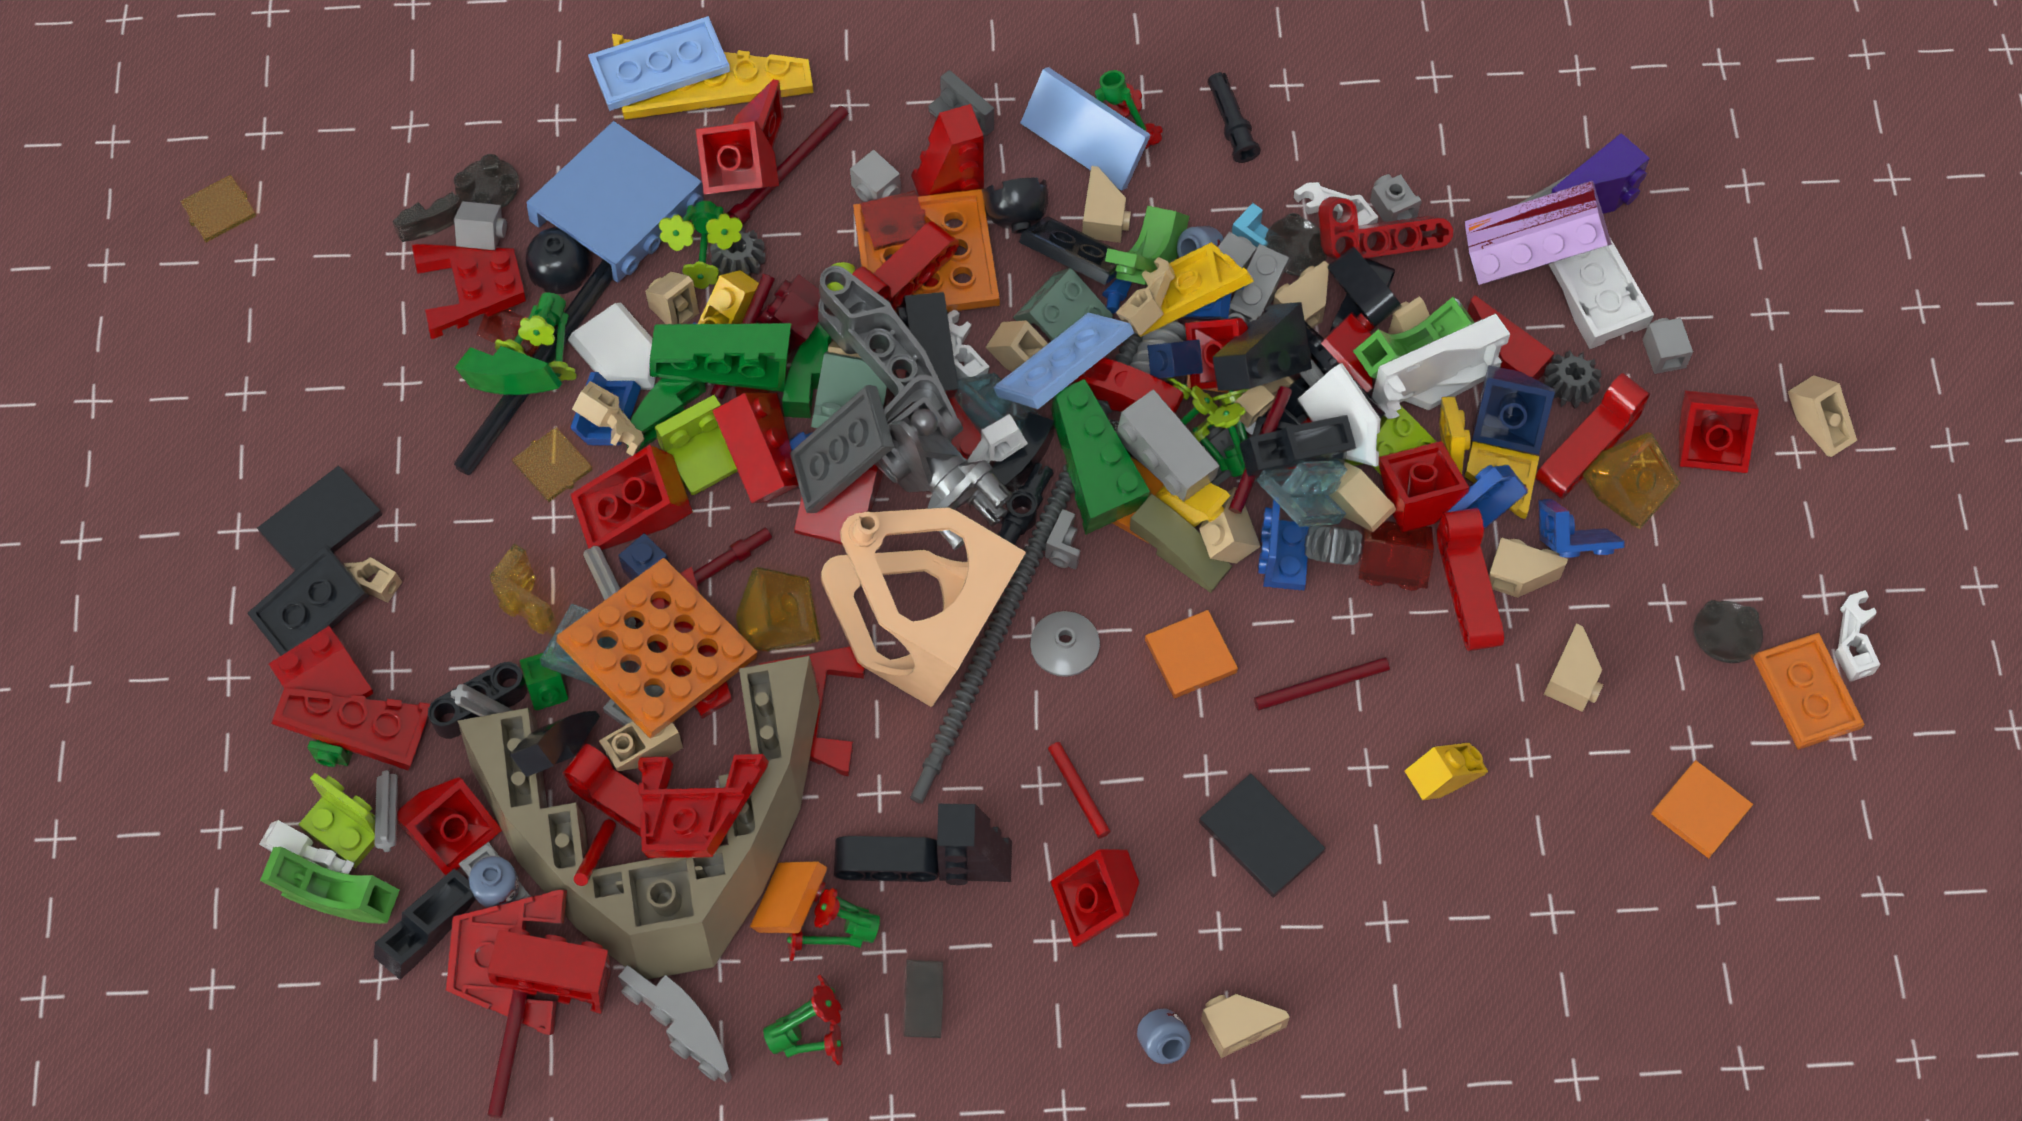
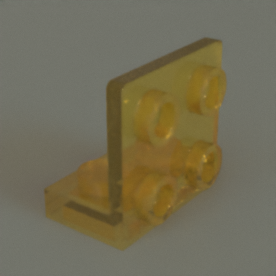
M513 544L489 575L494 587L493 592L499 600V607L512 617H516L518 614L526 619L527 624L534 631L540 634L547 632L555 637L559 629L551 606L530 593L535 583V576L526 550Z

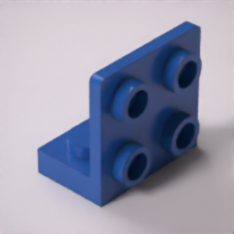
M1273 497L1272 508L1265 507L1264 522H1262L1260 540L1262 547L1259 556L1258 574H1264L1263 587L1304 591L1308 557L1305 555L1304 543L1310 523L1279 520L1281 497Z
M1553 499L1539 500L1540 541L1554 552L1559 553L1560 557L1580 556V551H1593L1597 555H1609L1614 553V549L1625 548L1624 540L1606 528L1575 531L1574 517L1572 514H1569L1566 508Z

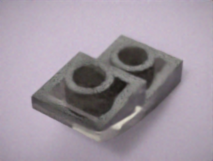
M451 192L444 198L437 199L427 210L419 202L411 208L403 210L392 221L398 238L402 242L413 241L436 234L454 225V218L461 205L460 199Z
M906 959L903 1036L941 1038L943 961Z

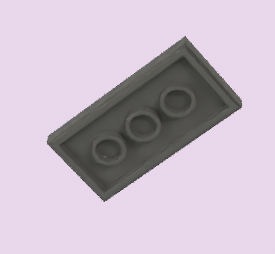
M866 385L790 452L806 513L819 512L894 448L877 386Z

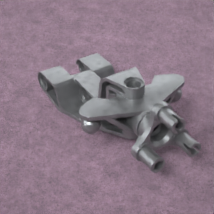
M830 266L821 273L819 286L818 320L820 325L846 354L857 353L895 396L883 409L894 448L876 462L875 465L891 481L896 484L898 483L907 492L930 491L932 496L927 509L949 507L955 510L966 503L969 506L973 504L989 522L991 527L1001 521L1000 517H1005L1008 513L1002 505L1013 494L992 473L994 469L986 460L968 463L952 445L951 439L959 434L963 427L926 351L894 311L890 302L843 267ZM831 282H838L843 285V289L832 291L827 288V285ZM829 308L835 316L827 314L825 310ZM878 348H879V349H884V350H887V351L884 352V353L878 354V353L873 352L871 349H878ZM905 369L909 372L910 376L903 379L897 378L893 371ZM950 530L939 531L954 550L964 544L963 538Z

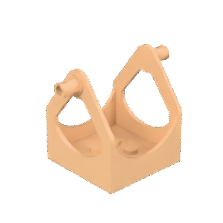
M949 507L856 513L847 518L840 531L841 542L847 555L832 557L824 564L821 571V582L857 662L862 667L932 707L960 667L1026 552ZM950 530L963 538L968 562L949 560L926 550L875 552L880 548L883 539L888 535ZM927 572L939 581L943 597V611L933 617L914 622L902 616L896 608L883 575ZM860 584L878 624L894 635L910 653L909 655L890 660L876 651L854 599V593L860 587Z

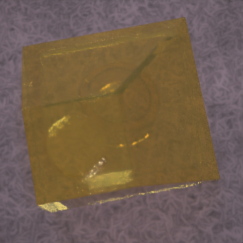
M1649 432L1603 451L1583 473L1596 498L1635 528L1639 529L1644 526L1681 484L1654 435Z
M761 567L752 569L736 613L739 633L756 650L767 652L818 642L820 634L809 578Z

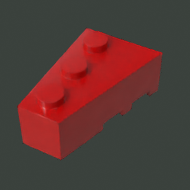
M971 104L940 112L928 137L929 147L921 152V164L911 174L919 197L984 189L983 133Z
M743 393L712 410L751 503L769 502L799 486L790 455L792 450L777 393Z

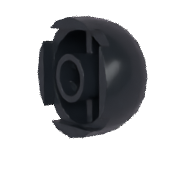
M1018 178L1003 181V188L995 191L993 185L983 190L984 204L987 214L993 223L1002 228H1011L1014 234H1020L1031 227L1032 224L1039 222L1045 215L1048 207V189L1044 179L1039 184L1038 178Z
M552 227L541 231L531 240L526 249V268L531 282L535 286L537 284L539 287L544 288V291L547 293L566 294L577 290L582 286L581 282L586 276H590L592 272V258L588 248L558 227Z

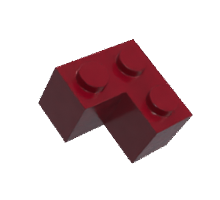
M799 274L790 282L785 279L774 293L776 298L763 309L757 319L761 324L791 323L788 355L807 340L819 322V289Z

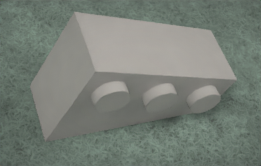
M1154 389L1121 412L1117 435L1125 449L1155 475L1172 495H1176L1184 502L1215 480L1219 469L1217 462Z

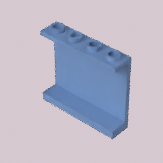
M613 121L526 203L531 223L539 228L547 220L611 264L613 280L619 283L626 275H631L637 269L639 262L646 255L652 254L658 249L662 241L660 239L662 232L659 228L660 220L665 217L671 219L673 215H680L683 218L687 213L689 205L695 206L698 202L703 201L704 198L701 180Z

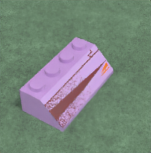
M1593 181L1465 221L1469 254L1479 285L1612 245Z

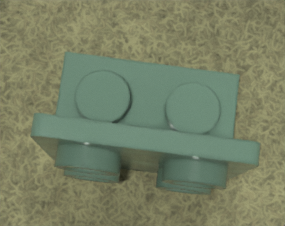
M1068 268L1054 273L1013 318L1016 321L1027 320L1030 324L1038 325L1052 341L1088 312L1112 318L1113 315L1072 268Z
M829 352L824 353L811 427H820L866 385L877 386L883 406L887 386L862 358Z

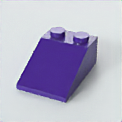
M1621 133L1552 189V193L1593 181L1602 213L1613 212L1624 203L1626 205L1631 204L1640 194L1638 188L1647 175L1645 170L1650 158Z

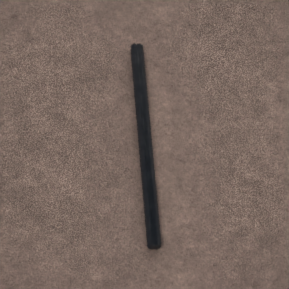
M604 259L564 312L569 315L565 326L564 345L567 343L571 333L578 328L613 279L611 264ZM557 324L554 326V343L548 346L541 343L532 355L533 358L548 364L554 361L556 356ZM529 394L502 396L454 462L458 471L465 475H470Z

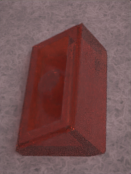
M508 309L489 317L484 313L476 335L493 343L497 339L503 342L507 339L514 341L521 327L520 322L526 317ZM525 339L520 344L524 349L523 352L530 357L539 347L532 345L530 340Z

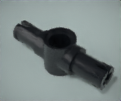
M1041 463L1034 464L1025 484L1012 492V497L1007 501L1008 513L1001 520L1002 526L998 536L1013 545L1016 544L1020 535H1024L1027 530L1036 524L1037 510L1043 500L1041 495L1054 474L1053 470L1048 466H1045L1042 471L1043 464ZM1020 507H1024L1030 511L1024 514H1020L1015 512L1014 510Z

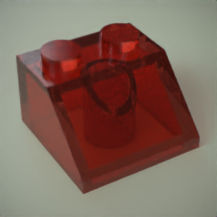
M1384 521L1374 532L1363 527V548L1358 564V579L1374 586H1382L1385 583L1397 584L1400 588L1410 591L1428 588L1434 553L1432 527L1425 526L1402 532L1397 522Z

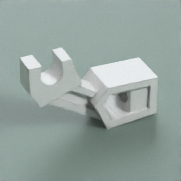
M1319 182L1306 183L1294 191L1293 198L1297 202L1303 198L1312 200L1306 204L1305 211L1307 214L1319 212L1321 202L1332 196L1349 199L1355 204L1358 226L1374 224L1378 221L1377 214L1361 195L1349 196L1322 187ZM1337 204L1333 209L1338 212L1336 220L1341 218L1343 213L1342 206Z
M952 310L947 315L957 382L969 392L987 380L990 366L970 345H962L970 333L971 324L967 321L962 326L955 325L954 323L959 320L960 313L957 310Z
M1010 414L981 430V441L968 458V463L986 460L988 463L991 460L1001 462L1028 444Z
M1866 590L1850 595L1840 609L1843 616L1839 645L1834 655L1850 682L1873 675L1880 666L1868 636L1859 633L1860 629L1872 620L1877 613L1875 608L1865 611L1858 605L1865 603L1869 598ZM1850 645L1857 648L1856 651L1859 655L1852 656L1849 650Z
M279 820L271 822L259 844L271 852L273 847H283L314 864L344 874H349L354 865L349 860L345 861L336 857V853L332 850L312 847L313 841L308 836Z

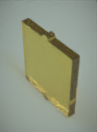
M231 174L180 201L190 217V225L197 228L205 242L256 216L247 201L248 196L246 192L240 190Z
M557 427L538 441L532 440L531 446L512 459L516 467L548 502L567 488L572 489L575 482L593 470L592 466Z

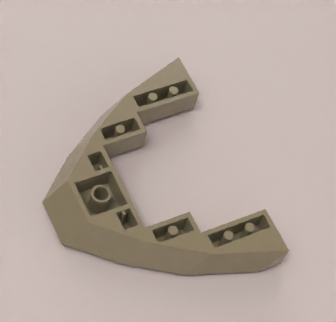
M810 656L739 669L752 754H763L769 763L727 832L728 845L719 846L713 857L654 858L595 869L585 886H579L574 882V876L588 851L583 812L576 802L547 808L543 771L526 777L510 756L523 739L530 733L538 730L537 720L529 708L458 721L470 766L517 862L545 893L555 890H567L565 916L594 943L603 946V949L608 950L609 955L624 967L628 965L645 979L649 980L664 977L665 975L671 976L714 968L762 895L801 808L820 703L815 671ZM729 774L719 776L720 788L726 786Z

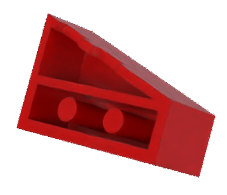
M509 928L508 931L498 930L487 973L491 984L534 996L537 994V991L559 995L557 1002L567 1005L570 1004L571 998L592 1004L590 1011L601 1014L611 968L608 950L603 949V946L587 941L582 942L581 945L567 943L565 938L557 935H546L545 938L530 936V933L523 929Z

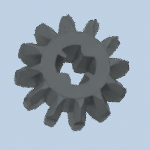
M742 226L741 231H739L741 233V240L733 242L732 246L726 250L720 249L716 243L711 244V263L718 268L719 275L739 270L750 276L749 273L759 275L761 271L760 265L765 264L766 255L764 253V242L762 239H758L757 233L754 230L746 233L745 228Z
M1570 350L1565 353L1564 357L1557 354L1553 358L1552 363L1546 366L1543 384L1555 389L1554 398L1559 397L1561 399V407L1567 401L1571 402L1575 409L1580 405L1581 401L1588 404L1600 389L1601 370L1594 369L1596 365L1595 359L1584 360V351L1578 357H1574Z
M1314 524L1309 526L1308 533L1305 536V555L1309 559L1345 565H1354L1359 562L1363 544L1362 534L1358 530Z

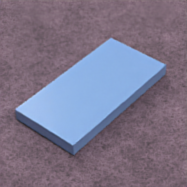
M709 16L588 55L609 111L730 72L729 63Z
M1049 67L1042 70L1020 122L1089 170H1091V166H1098L1121 191L1127 188L1151 134Z
M1088 312L993 388L1000 398L1039 409L1134 334L1132 326L1127 322Z

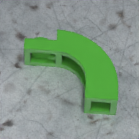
M1147 206L1142 230L1133 248L1128 252L1107 249L1105 262L1116 265V279L1147 285L1142 273L1145 270L1149 273L1157 270L1158 268L1154 261L1158 257L1169 263L1172 259L1176 260L1178 256V238L1187 229L1190 216L1172 210Z
M1452 297L1414 328L1399 334H1388L1378 329L1354 349L1353 352L1370 377L1376 379L1379 366L1475 322L1460 301Z
M273 847L260 881L281 891V896L326 914L365 923H388L400 889L373 875H349L314 864L283 847Z

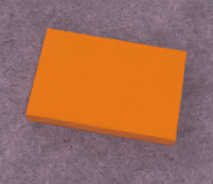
M1819 633L1758 652L1754 655L1753 659L1798 750L1862 729L1865 725Z

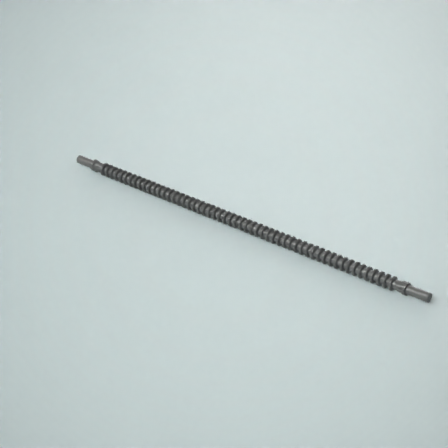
M1134 332V334L1123 341L1124 345L1120 346V353L1115 356L1116 360L1130 365L1134 354L1137 353L1139 344L1143 341V336L1140 337ZM1098 399V403L1109 419L1108 414L1112 410L1108 401ZM1066 464L1063 466L1064 472L1059 474L1060 480L1055 482L1056 488L1051 491L1053 496L1047 499L1049 505L1043 507L1045 513L1040 514L1041 521L1036 523L1037 529L1032 531L1033 537L1028 539L1030 546H1025L1024 548L1026 554L1017 567L1018 571L1014 572V579H1010L1008 583L1010 587L1004 590L1006 596H1002L1000 598L1002 604L996 606L998 613H993L992 618L994 621L988 623L990 630H985L984 635L986 638L980 640L982 647H977L976 653L978 655L972 657L974 664L968 665L970 673H965L964 679L966 681H962L959 684L962 690L955 692L958 698L952 699L953 707L947 709L949 716L943 718L945 725L939 726L941 734H936L935 739L937 742H933L930 745L933 750L925 759L922 765L923 771L910 796V799L922 804L935 776L941 772L944 757L951 754L949 747L955 745L953 738H958L959 736L957 729L963 728L961 720H966L967 715L965 712H970L972 709L969 703L976 701L973 695L979 694L978 686L984 684L982 677H986L988 675L986 669L992 667L990 660H994L996 658L994 652L1000 650L998 643H1002L1004 641L1002 635L1008 633L1006 626H1011L1012 621L1010 618L1016 616L1014 609H1019L1020 604L1018 601L1024 599L1022 593L1028 590L1026 584L1032 582L1030 576L1036 574L1034 568L1040 565L1038 559L1044 557L1042 551L1046 550V543L1054 528L1053 526H1055L1061 510L1067 508L1065 502L1070 501L1071 497L1069 494L1074 493L1071 477H1069Z

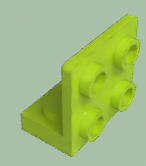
M715 395L655 426L661 449L673 455L681 480L691 495H696L738 472L712 411L721 406Z
M1402 406L1401 409L1397 410L1400 416L1388 419L1384 415L1380 418V433L1377 434L1376 445L1379 457L1437 442ZM1345 459L1346 463H1349L1353 466L1363 464ZM1379 464L1376 467L1372 466L1381 475Z
M314 773L310 780L321 795V799L298 825L301 830L327 849L335 852L338 857L345 861L353 862V868L356 869L375 846V815L370 812L372 807L357 795L353 799L349 798L343 792L345 788L328 775L323 779Z

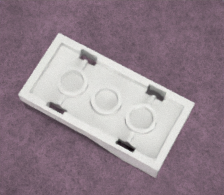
M1612 240V245L1549 264L1564 292L1574 322L1589 349L1603 345L1607 340L1630 331L1637 332L1647 328L1654 316Z
M1494 314L1379 366L1372 397L1386 413L1385 417L1393 419L1400 416L1397 413V410L1401 409L1400 402L1436 386L1471 384L1486 376L1488 365L1501 366L1502 361L1498 357L1501 346L1508 343L1510 333L1498 316Z

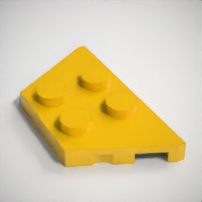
M1212 242L1169 263L1174 270L1175 278L1170 281L1161 305L1163 315L1140 337L1254 282L1253 277L1247 269H1242L1230 256L1223 254Z

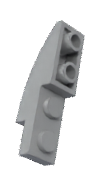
M1259 244L1247 268L1254 282L1244 286V290L1236 291L1230 303L1228 319L1242 318L1248 325L1252 320H1258L1265 314L1264 309L1271 305L1274 299V294L1277 291L1276 288L1290 258Z
M627 965L618 976L623 987L622 994L636 1005H639L642 1001L652 1009L650 1014L662 1025L668 1026L669 1023H672L666 1030V1033L671 1041L669 1047L685 1060L690 1055L700 1063L698 1069L713 1081H716L719 1077L728 1084L732 1076L724 1051L715 1031L696 1003L666 975L655 986Z

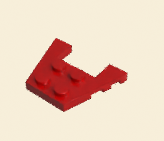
M412 245L417 274L452 268L459 304L425 309L431 339L443 336L442 330L454 325L458 329L469 325V319L483 313L489 317L526 301L514 248L488 250L449 245Z
M851 647L759 663V665L810 656L815 671L820 703L809 760L819 765L822 763L836 770V773L843 776H849L853 742L818 738L827 676L835 675L864 679L865 668L857 662Z
M763 754L734 755L724 788L667 789L674 765L668 757L639 758L638 769L642 773V783H639V794L643 798V812H640L642 852L648 858L713 857L768 767L769 761Z
M555 890L538 896L454 916L446 991L508 1017L513 989L491 984L487 973L498 930L508 931L509 928L526 930L527 921L564 923L567 890ZM527 998L522 1023L536 1029L540 1033L546 1035L554 1034L557 1001Z

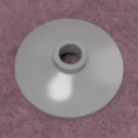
M1060 611L1049 614L1038 622L1031 635L1030 647L1033 658L1042 669L1056 676L1068 677L1086 671L1095 662L1099 653L1100 640L1096 628L1087 618L1075 612ZM1068 635L1072 640L1068 643H1063L1059 640V637Z

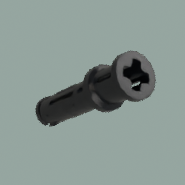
M1215 73L1208 78L1207 83L1225 124L1224 136L1232 145V156L1235 162H1249L1260 154L1261 148L1257 142H1254L1251 134V123L1243 118L1226 73Z

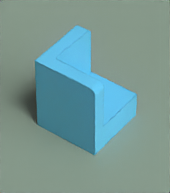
M1252 203L1233 223L1232 233L1238 237L1247 238L1255 247L1261 244L1273 250L1280 243V237L1261 224L1263 210Z

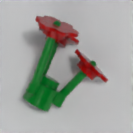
M1117 70L1105 72L1099 80L1101 88L1095 90L1096 99L1102 103L1104 100L1108 101V107L1125 118L1130 113L1132 114L1136 125L1151 134L1145 149L1150 145L1159 143L1162 140V127L1155 126L1153 123L1144 125L1139 114L1142 109L1140 101L1142 98L1141 91L1134 90L1132 85L1126 84L1125 76L1122 72Z
M822 881L814 898L816 903L819 899V903L814 911L816 915L815 927L820 929L823 925L827 926L830 921H833L838 916L846 919L844 932L849 933L850 936H802V929L799 933H789L787 938L789 961L794 960L795 951L802 950V944L850 945L857 948L861 947L863 941L872 944L879 929L880 916L869 913V909L858 907L838 897L837 890L834 888L823 890L826 883Z
M819 974L817 977L821 985L813 988L814 996H812L811 1000L790 1014L777 1019L775 1023L765 1026L763 1029L764 1038L773 1054L784 1051L786 1057L789 1058L798 1053L825 1050L826 1054L832 1056L833 1061L839 1066L843 1062V1043L841 1041L840 1027L836 1024L841 1022L839 1011L841 1012L843 1007L835 994V989L831 988L827 980ZM815 1015L824 1022H831L830 1032L825 1034L824 1041L797 1045V1041L802 1039L799 1024Z

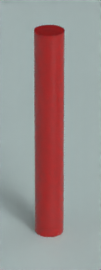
M1060 742L1052 744L1048 747V750L1098 839L1107 836L1111 831Z
M608 819L602 823L574 876V882L577 885L585 886L588 883L616 829L614 821Z

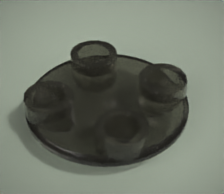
M495 154L484 155L481 160L470 164L454 177L455 192L460 203L464 201L501 205V209L515 198L520 185L519 176L514 167L500 160Z
M1291 213L1285 218L1278 220L1269 228L1266 234L1267 247L1290 258L1284 271L1287 274L1300 276L1308 267H1316L1327 259V255L1323 252L1321 246L1320 228L1311 221L1303 219L1299 214Z
M1711 600L1700 610L1694 621V636L1700 648L1713 659L1724 663H1741L1751 659L1759 651L1763 642V630L1759 622V613L1750 606L1744 607L1731 601Z

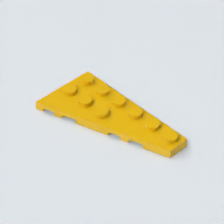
M612 34L614 46L633 41L624 39L623 35ZM738 50L737 54L724 52L730 66V72L623 106L624 120L751 102L773 79L780 82L781 97L814 93L809 60L772 54L768 57L752 56L749 51Z

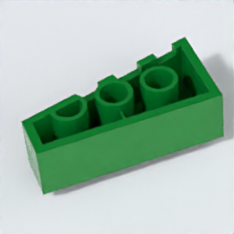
M791 323L654 325L650 353V376L784 392Z
M1081 380L1064 388L1054 396L1051 413L1053 420H1055L1054 424L1061 449H1063L1065 454L1066 467L1073 483L1077 507L1080 509L1083 519V529L1085 535L1136 512L1149 497L1150 490L1086 380Z

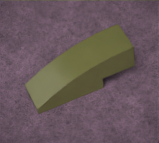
M1153 494L1146 499L1131 517V531L1157 548L1156 555L1208 592L1212 593L1231 570L1232 565L1229 562L1210 559L1201 533Z

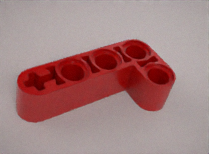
M1331 196L1324 199L1319 206L1321 246L1323 252L1333 259H1337L1353 246L1363 258L1441 248L1446 246L1453 237L1452 225L1444 218L1423 216L1358 226L1357 209L1355 204L1349 199ZM1337 204H1340L1343 213L1341 218L1335 220L1333 218V209ZM1437 227V233H1433L1432 237L1422 235L1421 231H1433ZM1405 228L1408 234L1407 239L1403 244H1400L1398 234ZM1374 232L1377 241L1375 246L1370 249L1367 245V238ZM1340 237H1344L1346 246L1341 253H1338L1336 242Z
M930 221L874 273L862 266L855 270L852 275L890 302L892 308L896 311L904 296L913 295L952 258L957 251L959 241L938 224Z
M1621 373L1605 392L1601 404L1546 460L1537 472L1535 479L1559 498H1565L1635 424L1645 408L1650 393L1627 375Z
M1477 507L1443 513L1437 528L1438 548L1467 651L1498 647L1504 644L1503 626L1480 545L1484 535L1482 515Z
M584 744L563 772L568 787L581 799L641 837L640 812H643V798L639 794V785L614 770L610 760L601 751L589 744Z

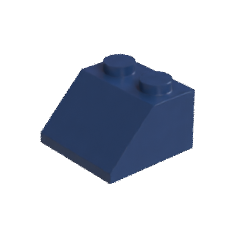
M1488 365L1473 426L1472 441L1539 455L1555 389L1522 372Z

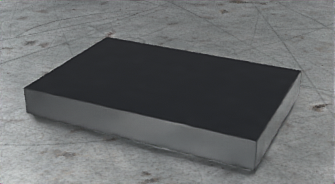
M1046 216L1021 234L1019 243L1104 285L1113 280L1117 275V271H1115L1116 265L1105 262L1107 249H1116L1049 216Z
M338 465L258 526L257 529L295 571L325 544L336 552L381 517L382 513Z
M325 544L247 614L281 656L326 627L334 628L367 599L369 594L331 547Z
M1251 773L1199 818V823L1273 898L1317 860L1326 849Z

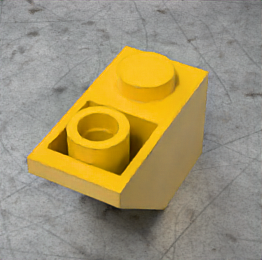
M741 270L720 275L698 324H741L759 283Z
M1209 483L1184 502L1176 495H1172L1165 486L1155 496L1195 527L1202 521L1208 520L1212 522L1224 511L1222 505L1231 495L1226 490Z
M1470 743L1433 747L1408 767L1405 773L1422 800H1430L1444 797L1488 773V770L1483 764L1481 753Z

